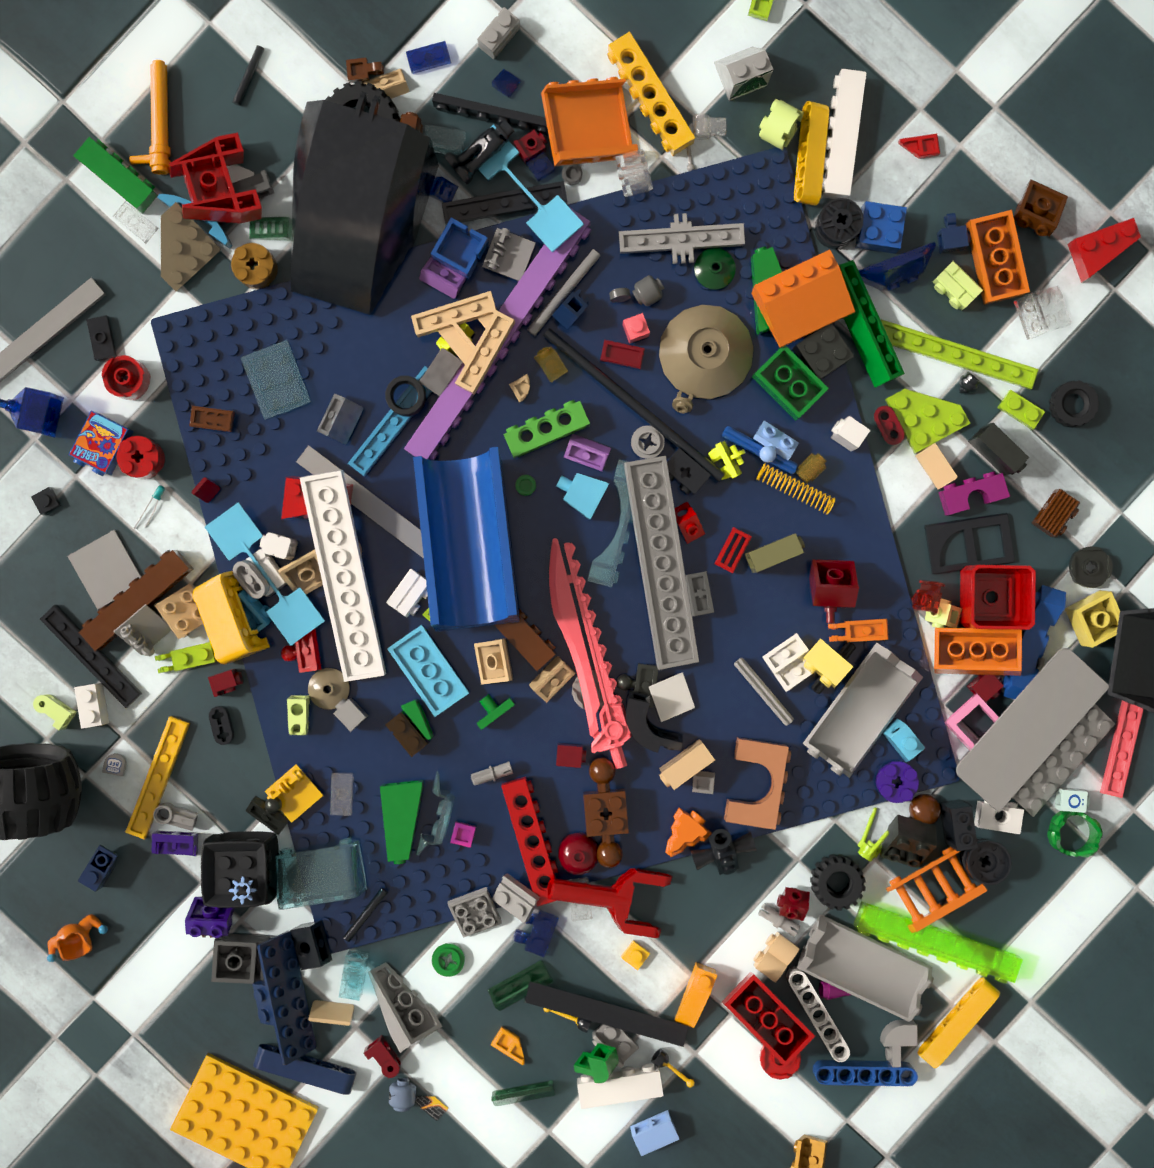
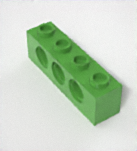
M571 400L563 404L564 408L556 411V408L546 411L544 413L545 416L542 418L532 417L525 421L526 425L519 428L518 425H514L506 429L507 433L503 435L513 458L516 459L589 427L590 422L581 402ZM562 415L570 416L571 422L568 425H562L559 422V418ZM549 423L552 426L551 432L547 434L540 431L541 425ZM525 431L533 434V438L529 442H524L521 439V435Z

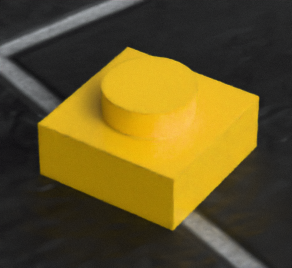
M633 940L621 955V958L636 970H639L650 955V952Z

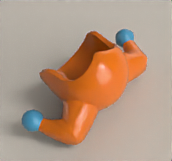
M93 914L86 916L78 924L65 925L58 931L56 936L48 941L49 955L47 956V961L54 962L56 960V949H58L63 961L74 960L88 954L92 950L89 935L91 928L96 927L99 929L100 934H105L108 931L107 926L103 925L97 916Z

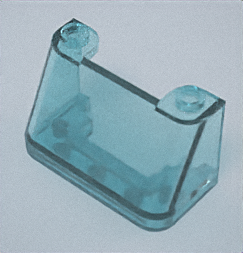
M345 838L339 840L340 844L332 847L302 852L292 851V848L279 850L280 853L276 855L278 909L283 910L351 899L360 896L366 891L367 883L359 840L352 841V838Z

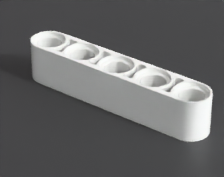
M797 966L791 967L787 971L786 977L834 1060L838 1062L846 1061L850 1056V1050L805 972L797 969ZM801 974V980L793 982L792 978L794 975ZM806 992H811L812 997L804 1000L803 995ZM822 1010V1016L818 1018L813 1017L815 1011ZM827 1028L833 1029L832 1034L828 1036L824 1035V1031ZM836 1047H844L841 1053H834Z

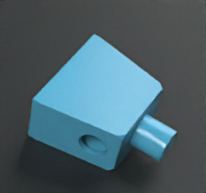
M577 473L573 481L561 476L556 487L567 492L563 498L566 503L591 520L609 484Z
M898 718L891 722L883 731V735L905 762L910 761L925 749L912 730Z

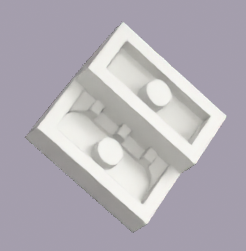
M797 633L762 657L786 692L812 675L804 667L805 662L803 661L809 650Z

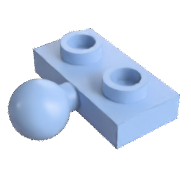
M763 421L753 439L765 446L760 451V458L767 463L774 461L776 454L788 461L799 442L766 421Z

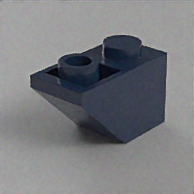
M99 845L78 882L95 892L101 889L114 870L118 855Z

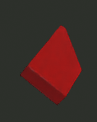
M937 133L898 140L900 146L918 159L940 155Z

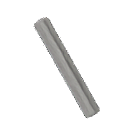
M739 658L734 663V666L784 725L787 726L794 720L792 715L744 658Z

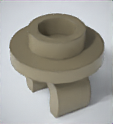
M679 391L677 397L672 402V407L679 413L690 412L693 408V395L690 394L688 399L681 397L682 391Z

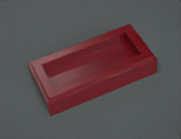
M604 340L600 361L641 369L645 348Z

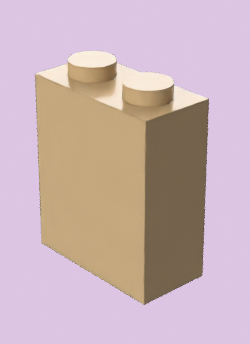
M699 739L659 768L661 771L659 776L667 788L671 786L675 790L715 761V759Z

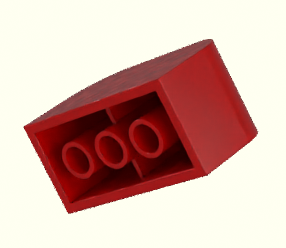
M752 972L722 1001L785 1067L815 1037Z

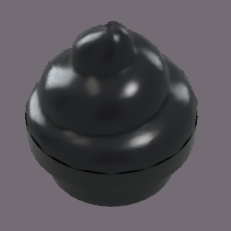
M967 372L965 376L962 375L960 377L959 392L961 394L975 392L979 388L980 381Z

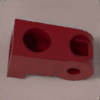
M382 1035L365 1047L363 1054L368 1060L374 1057L381 1066V1071L385 1077L393 1078L397 1076L401 1061Z

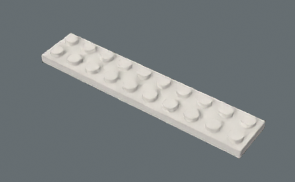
M343 470L301 477L300 482L344 682L384 676L386 670Z

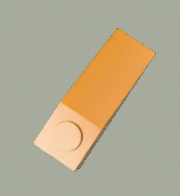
M695 963L674 1021L692 1028L695 1027L717 978L714 968Z

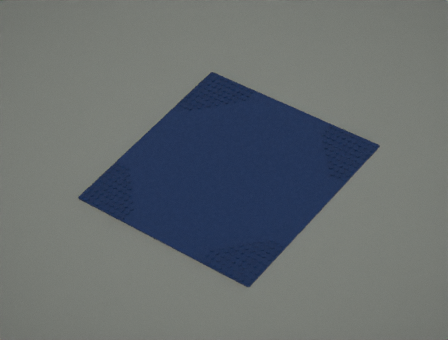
M777 147L568 204V207L590 221L589 228L591 232L585 240H580L578 243L579 249L574 257L569 256L566 261L568 265L563 273L556 275L554 278L556 283L550 291H545L542 296L544 300L539 308L534 307L530 313L533 316L526 326L524 324L519 329L521 333L514 343L510 342L507 347L509 349L507 355L503 360L499 358L495 364L497 369L491 377H486L483 382L485 383L483 390L479 394L475 393L471 399L474 401L468 411L464 410L460 415L462 420L456 428H451L448 433L450 435L448 441L444 446L440 444L436 450L438 455L434 460L452 461L476 457L489 451V448L498 447L502 461L518 609L520 608L527 615L526 621L531 626L535 624L541 630L540 636L545 641L549 639L554 644L556 655L536 671L495 625L436 632L431 626L430 621L422 615L429 608L428 597L426 599L422 597L418 605H420V608L414 616L410 614L409 617H405L386 602L410 569L415 570L426 578L424 558L351 504L357 539L362 548L361 557L386 670L384 676L348 681L350 692L347 700L352 698L368 714V717L350 732L333 714L337 710L336 708L322 709L316 706L310 699L308 735H290L287 699L291 695H309V681L319 670L299 673L297 657L291 662L285 661L281 657L282 648L290 644L273 621L256 634L260 639L267 638L270 648L242 658L275 780L277 781L297 764L323 794L318 801L292 823L289 820L287 824L314 921L322 920L331 954L453 921L455 919L448 907V901L487 887L491 898H493L499 883L502 882L503 875L507 873L532 891L501 787L502 783L525 776L527 781L531 780L534 788V793H531L533 801L537 800L540 808V813H537L539 821L543 820L546 833H543L545 841L549 840L552 853H549L551 861L555 860L558 869V873H555L556 879L586 884L624 874L631 868L642 869L692 855L690 850L711 848L709 838H707L705 841H699L695 846H687L681 853L673 857L665 853L667 841L672 835L671 826L675 821L673 816L678 808L683 809L689 814L694 810L706 820L703 825L711 833L718 829L727 830L731 835V840L734 841L748 832H751L752 837L755 838L888 801L879 793L876 787V775L881 767H884L891 761L907 763L917 772L919 786L916 793L959 781L960 778L956 773V761L867 439L863 440L859 448L849 451L831 438L833 435L831 430L841 418L845 419L850 416L862 424L846 363L821 379L829 389L796 421L752 378L780 349L771 331L760 335L756 333L754 298L751 294L753 290L751 257L755 254L754 251L764 246L767 249L773 247L782 272L816 256L802 203L794 200L795 178L786 147H784V150ZM682 213H687V221H691L692 227L744 223L745 245L718 247L732 256L736 271L729 285L722 289L711 290L702 286L694 273V265L698 256L711 248L693 249L694 263H689V255H685L686 263L681 264V257L678 255L677 264H673L672 251L620 254L619 231L670 228V223L674 222V214H678L679 222H682ZM535 214L475 230L488 237L489 244L481 259L477 258L478 264L471 277L466 279L455 299L419 279L422 268L432 257L431 252L437 241H433L408 250L404 261L395 271L391 282L387 284L382 297L371 315L291 292V281L153 318L151 326L195 487L204 477H207L221 488L209 503L199 499L205 524L208 525L239 502L262 535L266 536L269 532L298 541L292 560L271 555L279 568L315 550L309 518L305 519L301 515L281 519L286 477L313 475L296 462L309 445L421 530L414 456L404 448L440 396L434 392L428 396L424 407L419 413L413 415L365 477L350 466L348 462L390 411L385 400V391L388 384L399 376L416 378L424 366L429 368L440 351L436 344L437 340L441 337L440 333L434 332L417 337L411 316L489 291L492 292L496 309L499 311L519 281L482 267L496 229L502 230V228L510 230V233L536 243L526 267L527 270L544 245L543 241L526 223ZM592 249L600 254L599 259L572 290L575 293L580 289L579 297L582 300L589 297L587 302L589 306L568 329L551 316L536 336L532 335L527 330ZM713 264L712 269L715 271L719 270V265ZM651 275L654 279L659 278L665 289L661 290L663 293L662 299L647 307L644 304L640 305L632 291L635 290L634 285L636 282ZM628 288L631 298L623 302L613 303L610 301L609 293L614 289ZM699 305L721 306L737 315L749 330L754 347L752 366L743 383L729 394L713 399L693 397L692 410L687 413H679L672 407V402L680 390L676 389L665 376L659 358L661 336L669 322L683 310ZM643 313L650 335L647 338L629 344L622 325L623 320ZM478 319L466 323L475 332L471 336L474 345L485 331V327ZM549 328L712 463L713 461L708 453L716 448L715 445L720 442L726 441L728 447L735 445L738 451L744 449L722 436L727 426L753 439L763 421H766L799 442L790 457V460L798 464L794 474H790L770 462H764L759 456L744 449L746 453L741 455L744 463L739 466L742 474L735 478L730 477L718 481L713 476H710L694 495L691 493L689 495L685 494L679 488L680 484L675 479L673 482L670 481L674 508L688 502L697 514L705 532V535L687 544L677 524L685 575L707 571L714 613L692 616L699 662L658 669L657 683L683 673L695 708L663 722L659 718L655 704L653 708H648L647 717L655 727L683 734L681 750H668L660 746L658 753L653 752L639 744L633 736L624 742L622 749L628 766L616 769L615 776L610 782V789H625L629 833L614 835L615 842L622 848L623 857L621 862L613 868H606L597 862L590 872L583 875H574L562 867L558 858V848L561 841L569 834L579 832L587 834L583 792L598 791L597 783L589 775V767L597 758H607L612 762L613 759L610 749L592 753L591 743L594 738L590 736L586 710L578 706L572 695V685L578 675L566 640L553 615L549 587L552 540L557 538L567 575H571L564 543H572L576 547L572 559L578 560L581 564L577 576L583 577L586 581L582 593L588 594L591 597L587 609L593 610L596 614L593 627H598L601 631L598 644H603L607 648L603 661L609 662L612 665L608 677L614 678L617 682L620 675L627 674L633 680H636L638 663L657 666L624 469L625 462L645 459L634 453L631 439L638 428L651 425L547 340L543 335ZM813 333L805 337H802L786 346L796 355L793 348ZM604 340L645 348L641 369L600 361ZM705 346L704 351L706 353H710L711 348L709 346ZM527 374L530 381V390L527 397L519 403L509 384ZM402 384L395 389L393 394L395 403L410 384ZM682 392L681 397L688 399L689 395ZM334 394L363 407V411L347 444H343L317 431ZM575 400V402H581L590 426L573 434L611 448L602 472L564 458L572 434L516 459L513 458L503 434L507 433L506 429L514 425H518L519 428L526 425V420L532 417L542 418L545 416L544 413L553 408H556V411L564 408L563 404ZM192 406L234 411L232 432L190 427ZM562 415L559 418V422L562 425H568L571 422V418L568 415ZM543 423L540 427V431L545 434L552 430V426L549 423ZM525 431L521 435V439L524 442H529L533 438V434L529 431ZM649 434L646 440L639 439L644 443V451H646L649 445L656 446L651 442L650 437L652 434ZM664 437L663 450L656 457L666 456L668 462L679 448ZM723 459L713 463L718 468L726 466ZM766 463L765 467L769 465V470L772 467H774V471L778 469V474L782 471V477L784 474L787 473V478L789 476H791V480L793 478H796L795 483L798 480H800V484L804 482V487L808 484L809 488L813 487V491L817 489L818 492L822 491V495L826 493V498L829 495L831 496V499L835 497L836 501L829 514L826 515L827 509L825 513H823L824 509L827 506L829 498L825 501L824 505L819 511L825 495L820 500L816 509L815 506L818 502L820 494L817 496L813 505L810 507L816 491L811 496L807 505L806 502L810 496L811 490L806 495L804 501L801 502L805 495L807 487L801 494L799 500H797V498L801 492L802 486L799 488L798 492L793 498L798 483L792 490L790 496H788L794 483V480L787 489L785 494L784 491L788 485L789 479L780 491L785 476L780 482L777 489H775L781 474L778 476L777 480L775 481L772 487L771 485L775 478L776 472L771 478L769 484L767 485L772 470L766 477L764 483H762V481L764 479L767 469L764 471L763 475L758 481L756 478L763 464ZM687 468L685 470L680 469L682 472L680 476L682 478L686 476L690 478ZM579 473L609 484L591 520L587 519L563 500L567 492L556 487L561 476L573 481L575 475ZM522 475H529L536 482V490L529 496H523L516 490V480ZM681 510L677 516L685 515L688 510ZM735 527L752 536L732 574L714 563L732 528ZM208 533L219 574L233 571V567L237 562L246 560L249 557L246 552H241L229 561ZM737 533L733 536L721 563L725 562L738 536ZM796 533L797 537L801 536L805 548H802L804 553L762 571L752 573L744 555L745 553ZM262 538L251 545L250 551L252 554L261 549L260 542ZM741 538L727 566H732L746 538ZM812 559L854 561L859 586L856 606L853 608H837L835 623L887 619L889 640L852 642L856 649L846 661L853 668L835 688L832 686L828 688L826 686L820 694L815 693L811 687L820 676L815 672L786 692L762 658L764 655L796 633L809 651L820 639L837 653L846 643V641L829 642V637L833 635L845 636V628L829 629L828 624L832 623H826L824 608L813 606L809 580ZM570 583L591 670H595L574 584ZM288 584L279 589L280 593L284 596L293 593ZM322 585L306 594L325 620L315 628L321 669L334 668L342 672L325 591ZM274 593L270 597L263 596L258 600L263 606L266 605L271 609L279 602V597ZM420 625L424 626L469 691V694L436 717H434L387 649ZM506 638L513 680L481 685L474 644ZM878 643L923 676L891 722L898 718L905 723L924 745L925 749L910 761L905 762L882 733L849 778L845 774L839 776L830 769L832 767L830 763L820 756L816 759L807 752L809 748L803 742L874 645ZM559 656L576 674L546 703L532 690L529 684L555 657ZM739 658H744L794 718L792 723L787 726L784 725L734 666V663ZM326 685L324 691L330 693L331 687ZM616 685L613 694L621 697V703H623L626 712L629 691H634V688L622 691ZM489 694L499 706L511 697L515 705L481 730L476 723L488 713L479 701ZM419 699L434 737L429 739V743L411 757L394 737L393 731L390 732L385 724L403 711L401 707L403 704ZM598 710V711L596 712V717H597V722H598V727H599V730H598V731H599V732L602 731L601 722H600V716H599V713H600L601 710ZM737 737L787 745L789 747L788 750L791 751L790 762L786 763L785 771H788L786 784L783 783L782 792L785 793L784 802L779 805L778 811L781 812V821L779 825H776V830L730 823L724 820L727 798L755 802L764 798L771 788V775L765 766L734 758ZM700 739L715 759V761L701 770L715 773L713 794L692 792L693 777L675 790L671 786L667 788L659 776L661 774L659 768ZM558 743L583 745L582 750H586V763H581V768L556 766ZM508 761L510 762L513 771L512 775L498 778L495 782L491 780L479 785L473 784L471 774L488 769L489 766L494 767ZM897 776L895 780H892V783L895 784V788H898L899 785H902L900 776ZM424 780L411 857L403 864H394L393 861L388 862L380 786L387 783ZM523 795L516 797L518 805H525L528 802L527 798ZM603 808L604 810L600 814L607 817L611 812L608 811V808ZM529 815L522 817V823L525 825H531L534 822L533 818ZM456 821L476 826L471 848L450 843ZM532 835L527 839L531 845L539 843L537 836ZM592 836L599 847L602 843V836ZM536 856L533 859L537 865L545 863V859L542 856ZM542 876L539 879L543 885H548L551 880L548 876ZM381 887L387 890L386 896L351 941H346L343 936ZM494 902L496 909L501 907L496 902Z

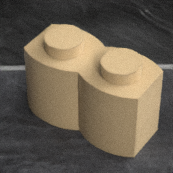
M778 931L775 935L772 933L765 942L766 948L763 952L760 950L753 959L755 962L754 967L775 983L799 951L797 945Z

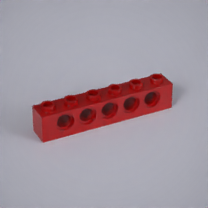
M525 776L502 783L501 787L532 892L540 897L536 905L541 906L558 901L548 899V885H543L539 881L542 876L556 879L555 873H558L555 860L551 861L549 853H552L549 840L545 841L543 833H546L544 822L538 819L537 813H540V808L537 800L533 801L531 793H534L531 780L527 781ZM523 795L527 798L528 802L525 805H518L516 797ZM529 815L533 818L534 822L531 825H525L522 823V817ZM534 835L539 838V843L531 845L527 839ZM536 856H542L545 859V863L537 865L533 859Z

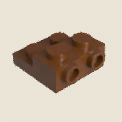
M1030 179L1022 199L1015 210L1014 220L1022 228L1030 227L1036 230L1037 235L1050 237L1058 226L1068 196Z

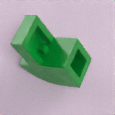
M598 1043L591 1053L583 1052L573 1065L575 1072L593 1076L594 1083L606 1082L619 1063L616 1047Z

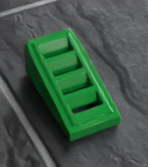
M419 699L403 704L401 706L402 710L427 740L432 739L434 734Z

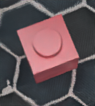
M643 313L623 320L622 325L629 344L649 337L650 331Z

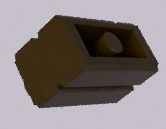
M401 711L385 724L390 732L393 731L394 737L411 757L429 743V740L422 735L404 711Z

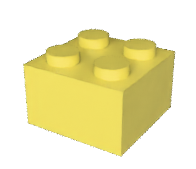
M1099 590L1065 608L1081 646L1093 648L1116 636L1120 609L1111 591Z
M822 639L803 658L805 662L804 667L812 674L814 672L821 676L819 680L828 688L830 686L835 688L853 668L851 664Z

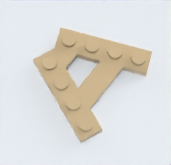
M491 291L411 316L417 337L439 332L465 364L455 384L474 395L515 324L514 319L497 311ZM478 319L485 327V331L475 347L458 325Z

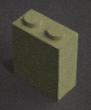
M795 533L744 555L752 573H756L804 553L802 548H805L801 536L797 537Z

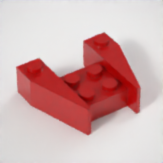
M238 132L217 136L169 163L171 178L184 176L192 202L182 205L184 219L245 223L262 218V207L256 189L235 193L227 166L244 163V150Z

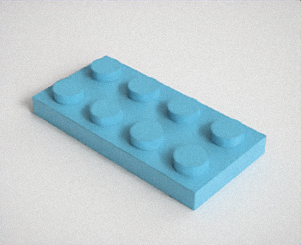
M420 625L387 648L434 717L469 694V691L423 625Z

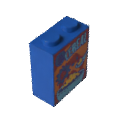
M91 410L68 455L75 458L73 462L83 467L86 464L93 467L92 471L98 475H112L118 464L117 451L119 444L131 437L134 431Z

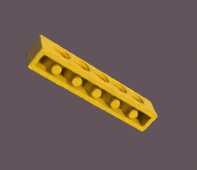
M628 32L608 44V59L613 65H617L620 78L625 79L628 83L632 98L634 100L638 99L641 104L639 107L644 117H649L652 122L650 126L656 135L659 134L662 138L661 144L665 151H670L671 155L674 156L694 144L695 136L632 34ZM630 57L633 59V62L627 64L623 62V59ZM639 74L642 75L644 79L642 81H636L633 77ZM647 92H652L655 95V97L652 99H648L644 96V94ZM659 109L664 110L666 115L659 117L655 114V111ZM668 127H674L677 132L675 134H669L667 133L666 129Z

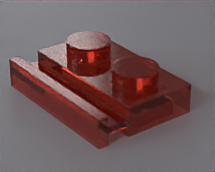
M920 580L921 588L917 589L912 598L913 609L937 614L942 597L940 590L945 584Z

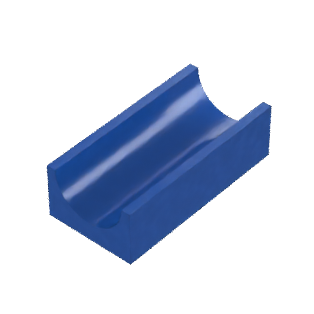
M498 447L489 448V451L482 455L462 460L436 461L425 459L422 456L413 457L431 626L438 632L520 622L502 461Z

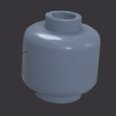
M398 1078L397 1082L392 1083L389 1087V1104L395 1111H409L410 1107H413L416 1102V1086L409 1082L408 1078Z

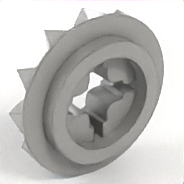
M642 426L634 432L631 446L634 453L639 457L645 459L654 458L663 450L664 437L654 427ZM649 434H652L650 437L651 442L656 446L649 445L646 451H644V443L639 439L646 440Z

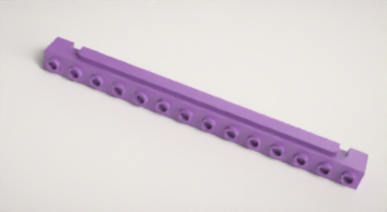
M572 208L570 209L584 225L553 253L544 244L499 309V312L514 319L515 324L477 389V394L483 390L485 386L483 382L486 377H491L496 371L497 366L495 364L499 358L503 360L509 351L507 347L510 342L514 343L521 333L519 332L523 324L526 326L533 315L530 313L534 307L538 309L544 300L542 296L545 291H550L556 283L554 280L558 273L562 274L568 265L566 261L569 256L574 257L577 253L580 240H585L591 232L589 228L590 221ZM462 363L404 449L414 457L422 456L425 459L434 460L438 455L436 450L440 444L444 446L450 437L448 433L451 428H456L462 420L460 417L464 410L468 411L474 401L471 399L474 394L455 384L465 366L464 363Z

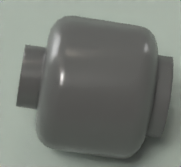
M648 275L635 283V290L632 292L640 305L644 304L648 307L662 299L663 293L661 290L665 288L659 278L654 279L653 276Z

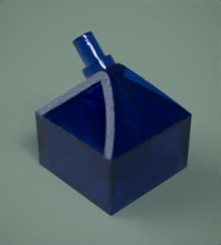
M25 387L12 400L0 399V408H4L5 411L10 413L16 428L55 438L64 397L51 392Z

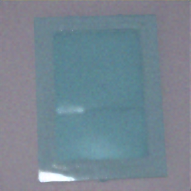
M288 340L241 357L264 420L311 402Z

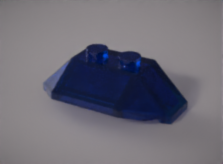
M934 241L858 271L865 284L880 291L888 289V291L895 290L900 287V283L907 281V284H911L919 280V276L924 273L936 243Z

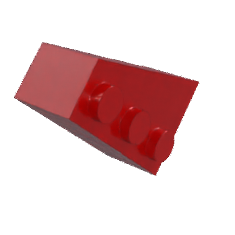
M1134 218L1075 238L1067 244L1081 283L1141 238Z
M286 477L281 519L307 514L300 482L301 477ZM346 484L351 505L353 484Z

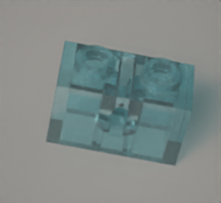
M348 951L345 956L339 998L360 1000L364 989L369 953Z

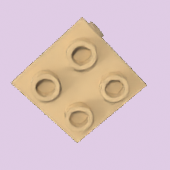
M190 583L154 605L178 639L185 638L191 631L203 624L196 602L193 600L194 589Z

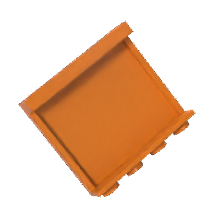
M610 77L599 81L597 78H593L586 82L572 80L566 84L551 82L545 86L541 96L554 166L632 159L639 152L638 145L632 144L622 90V86L626 82L625 79Z

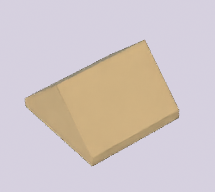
M316 550L307 553L278 570L293 592L301 587L304 593L308 594L323 585Z
M506 638L474 644L481 685L513 680Z

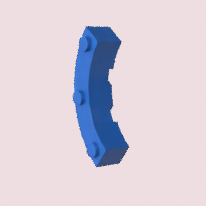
M1042 585L1038 592H1035V625L1030 630H1022L1021 676L1006 675L1002 682L1004 685V697L1015 700L1039 673V670L1036 669L1038 658L1041 659L1044 655L1049 640L1047 632L1050 625L1055 626L1065 609L1066 592Z

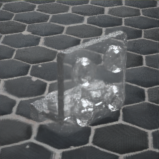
M1059 286L1037 291L1014 301L1027 340L1072 324Z

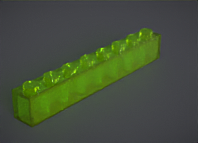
M861 901L853 923L858 929V933L865 936H870V934L876 935L878 940L889 943L890 940L894 941L898 947L909 950V947L917 949V953L927 957L929 954L937 956L936 959L944 963L949 961L955 962V966L961 969L968 970V967L975 969V973L987 977L988 974L995 976V980L1005 984L1008 981L1015 983L1023 961L1018 955L932 925H928L918 932L911 933L907 925L913 923L912 918Z

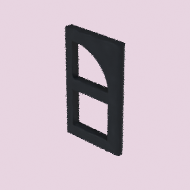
M1007 513L929 524L924 527L931 574L962 570L965 566L997 565L1015 562ZM999 525L1004 557L977 561L972 528ZM963 530L967 563L940 566V554L944 543L952 534Z

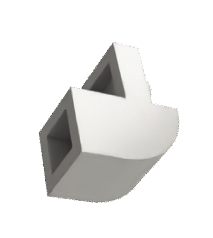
M906 1020L892 1021L885 1026L881 1033L880 1041L886 1047V1060H889L892 1067H901V1046H918L917 1024L914 1020L910 1022Z

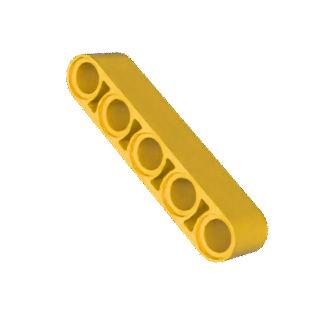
M807 101L802 109L804 114L800 125L794 200L799 203L816 206L822 194L829 107L824 104Z
M984 977L978 979L924 1041L917 1054L934 1069L939 1067L995 1003L1000 995V991Z

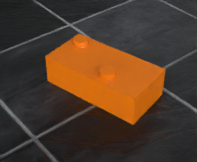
M1012 210L972 219L967 222L966 227L971 235L970 247L978 283L983 289L981 292L983 305L1029 293L1030 289Z
M935 628V674L1021 676L1022 630Z

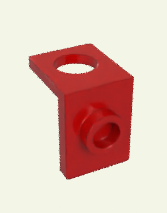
M688 502L674 508L676 522L687 544L705 535L697 514ZM681 510H688L685 515L677 516Z

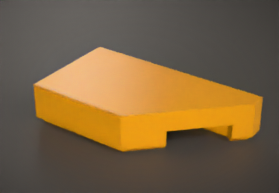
M502 1026L491 1042V1046L524 1065L525 1059L520 1037Z

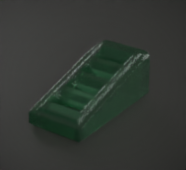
M262 217L259 220L250 221L249 239L291 241L292 220L290 217ZM256 223H260L259 234H255ZM264 224H267V233H264ZM272 224H275V233H271ZM280 224H283V233H279Z

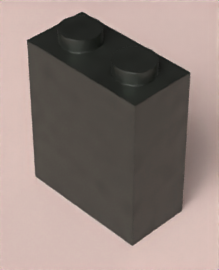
M995 423L983 426L968 441L1004 476L1013 475L1016 472L1020 473L1027 466L1025 462L1030 458Z

